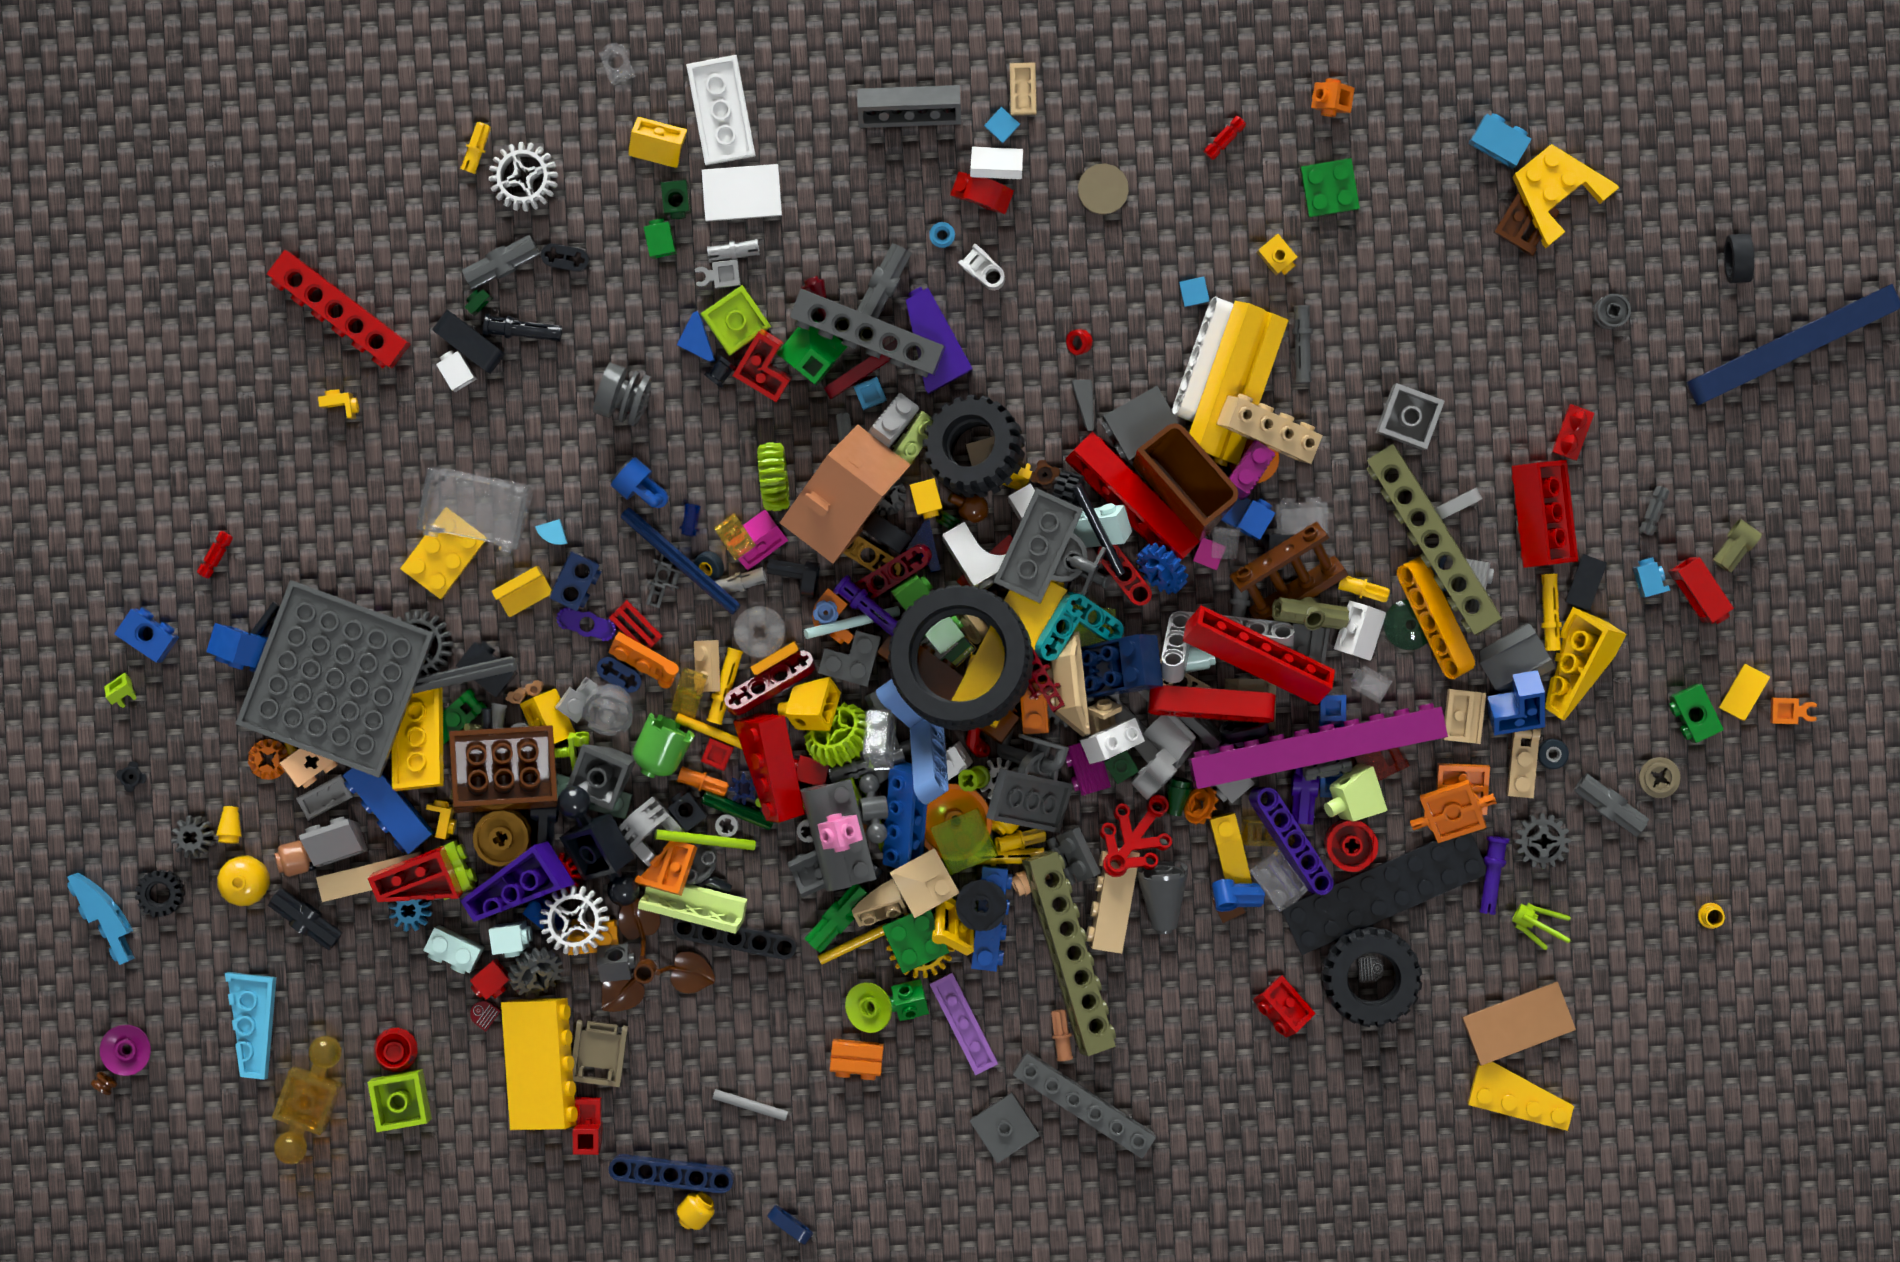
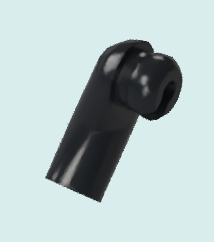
M710 876L701 883L693 884L729 894L732 888L731 884L714 876Z

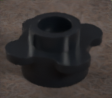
M135 761L129 762L128 767L120 769L116 773L117 779L120 780L122 785H124V789L128 792L134 791L138 784H143L147 780L146 774L140 771L139 764ZM130 774H133V776H134L133 779H130V777H129Z

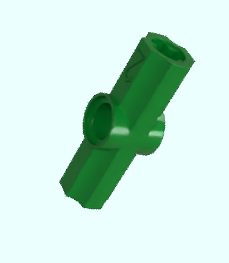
M860 884L852 885L839 901L836 900L822 915L820 922L804 939L821 953L833 941L838 933L841 934L854 920L852 909L869 892Z

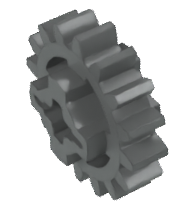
M1539 813L1538 819L1533 815H1529L1530 822L1527 823L1522 820L1521 824L1524 828L1522 830H1515L1520 835V838L1514 839V843L1520 844V847L1516 849V853H1524L1521 859L1524 862L1531 859L1530 866L1535 867L1538 862L1542 869H1545L1546 863L1555 867V859L1564 860L1561 855L1562 851L1569 852V849L1564 847L1565 843L1571 842V839L1564 836L1569 830L1567 828H1560L1563 824L1562 820L1554 823V815L1550 814L1547 819H1545L1544 813ZM1547 824L1556 830L1558 836L1552 835L1549 832ZM1536 826V830L1530 836H1527L1529 830ZM1542 834L1543 837L1553 840L1543 843V847L1533 842L1541 839ZM1527 846H1532L1536 850L1537 857L1528 851ZM1554 846H1558L1555 852L1549 856V851Z
M543 947L539 952L537 948H533L530 954L525 951L522 959L518 957L515 959L516 965H510L512 972L508 973L509 983L518 995L524 993L526 997H529L531 993H534L537 997L540 991L547 993L549 986H556L554 981L562 978L560 972L564 971L559 955L553 949L548 951L546 947Z

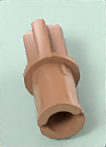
M1054 1010L1051 1013L1054 1030L1052 1039H1055L1057 1061L1072 1060L1070 1044L1072 1033H1069L1066 1010Z

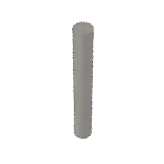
M715 1089L712 1098L786 1121L788 1114L786 1110Z

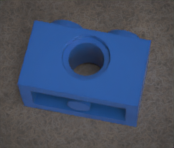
M142 607L140 610L131 609L114 634L154 662H163L179 638L174 634L175 629L165 622L159 624L152 619L154 615ZM147 626L153 630V637L149 641L143 636V631Z

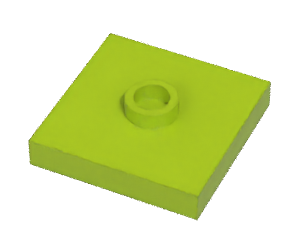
M743 285L700 314L728 356L751 342L761 329L766 331L771 328V325Z

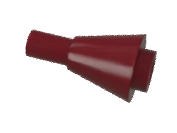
M817 275L803 281L805 286L801 287V289L827 299L824 278L819 279ZM817 309L821 320L824 321L826 318L825 310Z

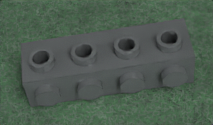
M960 85L858 89L859 128L961 124Z

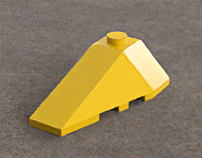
M1573 607L1561 629L1560 638H1563L1560 653H1556L1555 661H1557L1555 676L1550 679L1545 709L1561 720H1566L1614 659L1627 634L1609 622L1577 607Z

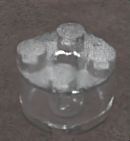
M751 607L745 610L735 623V641L739 648L750 656H770L780 650L786 640L787 629L785 621L776 610L770 607ZM764 625L766 627L764 630L765 634H767L766 637L760 636L757 638L755 636L757 633L755 627H762Z

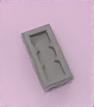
M343 774L296 798L308 821L354 797L353 793L344 784L346 780Z

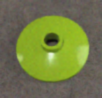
M869 982L860 983L854 986L846 997L845 1008L847 1016L857 1029L866 1033H875L885 1028L889 1023L892 1015V1005L887 993L880 986ZM871 1002L873 1003L875 1009H873V1008L871 1007V1005H870Z

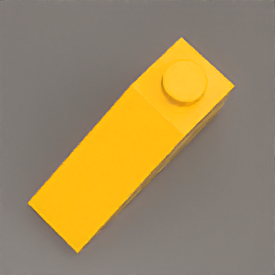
M1229 812L1209 819L1224 879L1234 880L1235 884L1252 883L1235 813Z

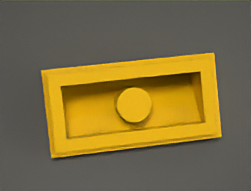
M1744 664L1719 708L1735 718L1745 721L1770 676Z

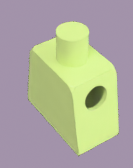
M1360 763L1355 765L1351 772L1345 773L1330 785L1329 789L1333 800L1324 804L1325 812L1329 817H1334L1338 814L1340 819L1357 821L1387 811L1374 767Z

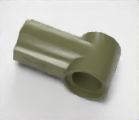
M1739 519L1729 531L1728 539L1712 561L1722 569L1732 573L1746 552L1752 550L1757 544L1762 533L1744 520Z

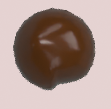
M952 492L948 497V502L957 505V511L964 520L979 523L989 514L987 500L984 497L980 498L977 494H974L973 498H969L964 495L961 497Z

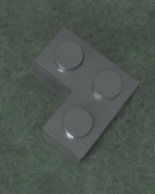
M856 630L850 654L825 648L818 673L868 687L882 637Z

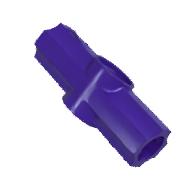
M1303 767L1296 768L1295 773L1292 775L1291 796H1293L1291 814L1298 824L1313 825L1315 798L1318 797L1319 778L1316 777V780L1306 781L1302 774Z

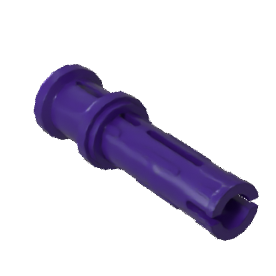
M846 575L838 583L833 593L836 595L840 594L850 603L852 609H860L883 630L893 636V630L898 621L870 599L866 589H860L851 581V577Z
M1487 836L1486 840L1489 841L1487 856L1483 860L1484 864L1487 865L1479 912L1496 915L1501 869L1505 867L1507 862L1504 859L1506 844L1509 843L1510 839Z

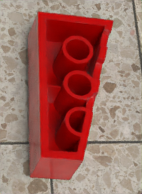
M757 713L734 720L733 723L766 821L780 823L804 815L805 812L785 715Z

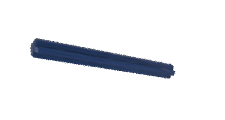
M629 507L624 510L621 518L730 614L733 615L741 606L739 602Z

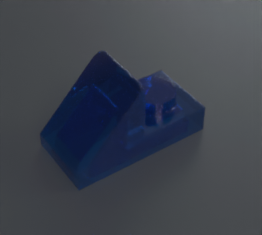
M930 520L923 522L905 551L918 544L926 545L931 550L932 559L924 569L929 568L931 573L941 569Z

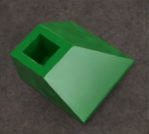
M812 326L809 327V330L798 327L781 347L777 355L817 386L848 346L841 344L842 341L836 336H833L831 340L818 335L819 329Z

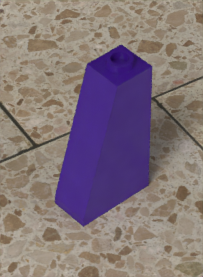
M922 287L911 291L908 294L910 298L906 299L912 331L916 335L946 347L935 376L928 374L927 378L923 377L925 390L929 395L969 373L973 368L929 288L923 290ZM916 346L918 358H920L921 349Z

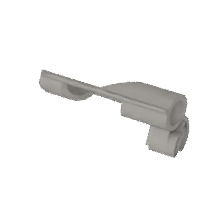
M1149 689L1138 691L1149 702ZM1119 694L1105 696V699H1110L1122 705V711L1115 714L1116 723L1136 718L1119 700ZM1160 715L1148 728L1136 718L1145 742L1134 747L1148 764L1138 772L1139 774L1130 783L1146 800L1152 797L1178 771L1177 769L1183 765L1195 747L1196 736L1178 717Z

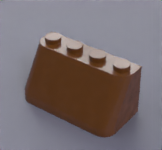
M1176 423L1167 425L1136 451L1133 466L1199 541L1214 529L1236 503L1238 498L1237 487L1182 425Z

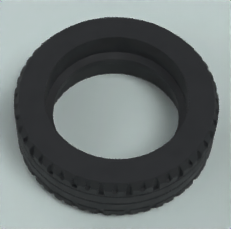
M961 585L947 586L945 589L938 588L929 592L928 595H923L917 599L913 606H909L893 630L894 635L890 639L888 660L894 686L906 704L916 714L931 724L945 729H961L962 731L989 726L993 724V721H999L1005 717L1009 710H1013L1020 702V697L1024 696L1028 688V681L1031 679L1033 671L1032 662L1034 661L1031 639L1016 612L1007 602L992 592L969 585L961 587ZM955 615H971L989 623L999 634L1005 652L1003 671L996 684L982 696L969 701H951L939 697L925 685L918 669V650L925 634L939 621Z

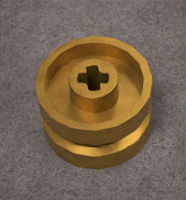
M492 811L483 816L475 826L473 833L474 848L478 856L488 864L498 867L507 866L531 848L532 826L528 819L519 811ZM502 833L503 835L506 833L508 839L502 841L500 839V834Z

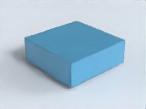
M1001 107L984 127L1003 144L1020 126V123Z
M1204 277L1179 282L1184 308L1210 302Z
M877 377L854 386L863 411L887 401Z

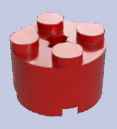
M1343 819L1335 822L1328 829L1324 838V850L1328 859L1335 866L1344 871L1357 872L1369 866L1376 858L1378 840L1373 830L1359 820L1348 821ZM1350 839H1352L1353 842L1357 843V846L1352 847L1349 852V849L1345 847V843H1349Z

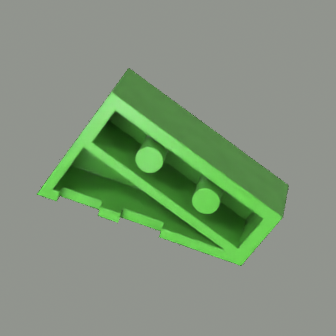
M914 573L891 587L890 591L902 607L907 610L909 606L914 605L917 599L923 595H928L933 586L925 576L920 578ZM956 615L947 617L932 626L925 636L941 655L965 636L960 630L964 625Z

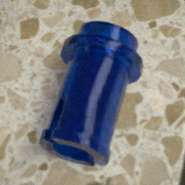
M685 504L683 524L679 527L681 535L696 537L697 532L700 530L697 527L701 506Z

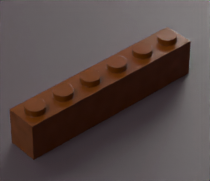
M891 635L888 636L877 651L878 656L887 663H889L888 655L890 654ZM923 643L918 650V669L922 680L933 693L941 698L952 700L966 673L963 676L954 670L956 666L946 658H943L941 661L934 656L935 651ZM1015 708L1009 710L1008 714L1001 718L996 729L990 725L977 728L1002 745L1019 722V717L1016 715L1018 711Z

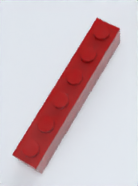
M1093 431L1065 458V461L1078 474L1083 475L1085 481L1109 504H1114L1115 506L1125 505L1130 525L1150 545L1157 543L1159 548L1164 545L1168 552L1174 551V554L1177 556L1176 558L1182 560L1200 542L1178 516L1160 499L1159 495L1152 491L1142 481L1141 477L1134 473L1124 463L1122 458L1116 455L1105 444L1104 440Z
M1202 605L1186 622L1183 636L1184 642L1315 705H1318L1333 688L1334 669Z

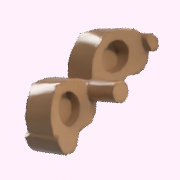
M535 680L533 683L527 684L525 688L510 691L507 694L506 700L514 704H520L524 701L527 694L538 696L543 690L544 683Z

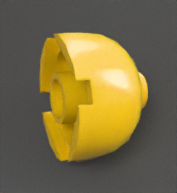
M249 855L237 856L228 860L220 869L217 877V887L221 896L228 903L236 906H250L259 902L270 886V874L266 866Z

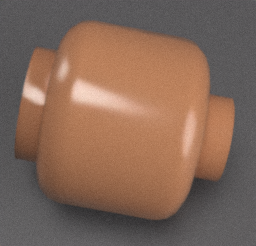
M300 840L282 844L278 847V852L274 853L279 873L283 872L285 876L291 877L309 871V862L311 860Z

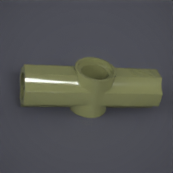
M1279 597V599H1275L1273 602L1272 617L1276 621L1304 624L1309 630H1316L1320 627L1342 629L1348 625L1349 610L1345 606L1317 603L1312 597H1305L1301 600Z

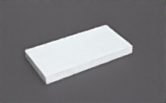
M737 55L686 64L705 165L755 157Z

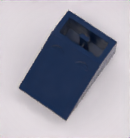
M1136 634L1081 647L1086 698L1137 692L1163 686L1157 635Z

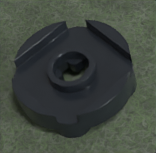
M985 879L974 880L967 883L958 894L956 900L957 915L960 921L969 929L977 931L992 930L1003 921L1006 914V896L1003 890L994 882ZM977 899L981 901L986 899L988 901L986 904L988 910L985 912L983 910L976 911L975 907L977 904L975 901Z

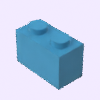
M1494 113L1491 115L1486 114L1468 144L1513 169L1517 166L1531 138L1527 136L1528 133L1518 126L1512 128L1506 125V120Z

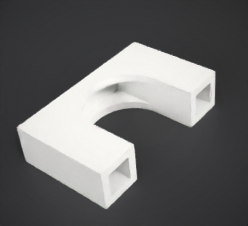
M1031 483L1008 496V503L1020 522L1035 492ZM965 522L942 535L944 544L970 586L985 590L990 588L994 584L993 581L1005 555H993L983 550Z

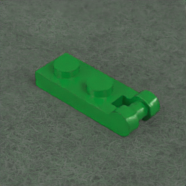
M471 688L443 711V746L450 741L449 731H461L464 729L465 723H471L482 713V708H487L483 702L480 703L474 697L475 693ZM465 703L472 709L468 714L462 709Z

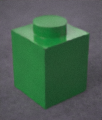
M664 219L649 221V226H644V232L650 258L656 259L677 254L672 227L669 221L664 222Z

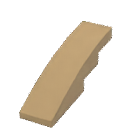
M421 852L316 877L321 900L325 902L371 891L372 888L368 877L373 872L421 855Z

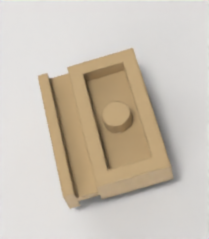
M1448 689L1444 718L1448 737L1442 738V740L1481 744L1486 693Z

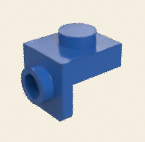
M544 896L530 901L522 913L542 930L548 928V924H540V920L548 919V915L541 914V910H550V907L545 904V901L548 899ZM556 913L555 926L559 931L564 926V920Z

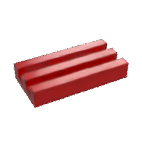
M628 600L609 617L626 636L642 644L617 618L621 615L648 643L645 647L649 649L663 637ZM626 608H628L655 635L653 639H651L626 614V612L624 611Z

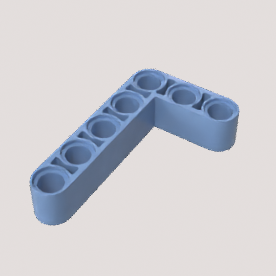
M891 679L876 689V694L880 702L910 728L914 792L917 798L927 805L949 790L944 728L931 724L916 714L901 698Z

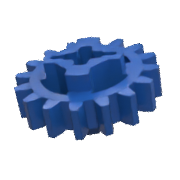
M1154 543L1153 545L1148 544L1138 553V559L1136 560V563L1140 565L1138 570L1144 572L1145 576L1143 578L1148 580L1152 587L1158 586L1160 592L1165 589L1167 594L1172 592L1176 594L1187 583L1188 574L1184 572L1186 566L1179 563L1181 559L1176 558L1177 556L1174 554V551L1168 552L1164 545L1159 548L1158 544Z

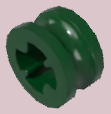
M944 511L940 512L941 518L936 519L937 523L949 530L956 527L957 524H961L960 520Z

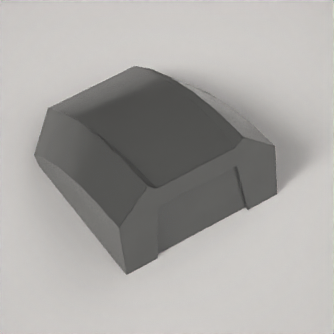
M1528 623L1480 650V664L1495 690L1501 693L1513 691L1512 674L1538 670L1539 675L1542 676L1555 668L1537 633Z

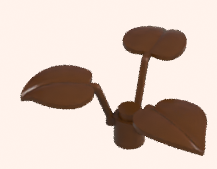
M637 898L634 903L628 906H622L619 913V928L622 934L629 940L641 937L640 961L635 967L634 977L631 975V979L603 982V1011L618 1012L635 1007L644 997L645 988L643 984L651 982L655 975H660L669 970H673L670 976L672 985L682 993H695L715 982L712 967L698 953L692 951L680 952L674 959V966L669 965L657 969L654 961L646 959L645 935H653L658 930L661 918L660 914L638 909L640 898Z

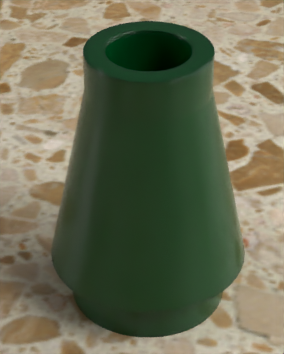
M1172 777L1171 781L1167 783L1169 803L1167 814L1182 816L1183 809L1192 791L1190 780Z

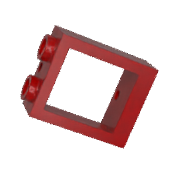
M1689 557L1668 571L1702 623L1713 624L1716 622V624H1719L1730 617L1728 612L1734 608L1700 557Z

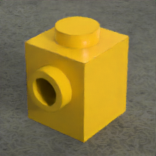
M1279 234L1275 235L1256 252L1275 275H1278L1280 272L1285 275L1296 266L1293 261L1296 260L1297 255Z

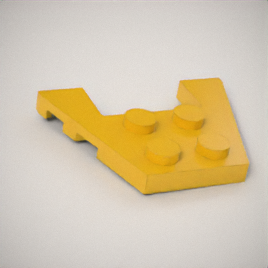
M1552 144L1512 177L1525 206H1528L1532 214V222L1535 228H1538L1542 236L1541 242L1545 248L1565 233L1563 228L1548 212L1578 187L1583 185L1599 204L1619 189L1617 184Z

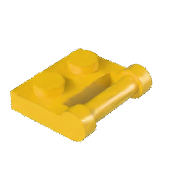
M950 898L935 907V930L932 932V941L936 944H945L968 956L974 952V930L967 928L960 921L956 910V900ZM945 909L949 910L948 931L945 930Z

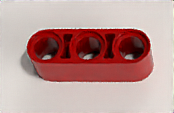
M1112 545L1123 567L1130 569L1131 578L1124 582L1119 580L1109 561L1103 559L1101 562L1102 566L1111 575L1130 602L1137 606L1147 604L1152 597L1150 587L1117 545ZM1101 546L1097 550V556L1102 548ZM1137 587H1143L1147 592V597L1142 602L1136 601L1133 597V591Z

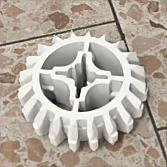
M519 142L518 150L515 149L513 144H510L509 154L504 149L500 150V153L504 156L502 160L494 157L493 160L499 164L498 167L490 166L489 170L496 173V175L490 176L489 181L497 182V184L491 187V190L493 192L500 190L496 198L500 201L506 197L503 204L506 207L510 206L513 202V210L518 211L520 204H522L523 210L528 212L529 203H531L532 207L536 210L538 209L536 201L540 200L545 205L547 200L543 196L547 194L553 197L554 195L548 188L549 186L556 188L558 185L556 182L550 181L551 178L558 177L557 172H550V170L556 167V163H547L551 158L549 153L541 157L544 151L542 147H538L534 152L533 143L528 144L527 150H525L523 142ZM520 157L534 158L539 161L541 166L527 168ZM513 161L514 172L504 180L505 170ZM520 168L526 174L530 172V174L526 177L527 185H525L524 182H522L521 180L517 181L518 178L521 177ZM544 173L542 185L534 193L533 182L536 178L540 177V174ZM522 186L527 197L514 196L506 188Z
M572 885L570 894H568L566 888L561 889L562 897L556 892L552 893L555 902L551 900L545 901L550 910H541V914L548 915V919L540 920V924H548V928L541 931L542 934L551 933L552 936L546 941L551 943L556 940L555 950L565 945L563 949L564 954H568L570 947H573V954L578 955L580 946L584 953L589 952L587 944L589 943L591 947L596 948L598 944L594 939L597 938L602 941L605 938L599 931H608L609 929L608 926L602 925V921H609L610 917H602L601 912L607 911L608 907L599 908L598 904L603 901L602 897L594 901L592 898L596 892L592 890L586 896V887L584 886L577 893L576 886ZM568 899L582 900V903L575 911H570L560 906ZM588 906L591 907L595 916L594 928L585 919ZM556 913L564 920V928L561 935L555 926ZM579 913L578 921L581 922V925L578 926L576 924L570 928L572 920L568 915L575 916ZM575 929L589 934L582 941L567 940Z

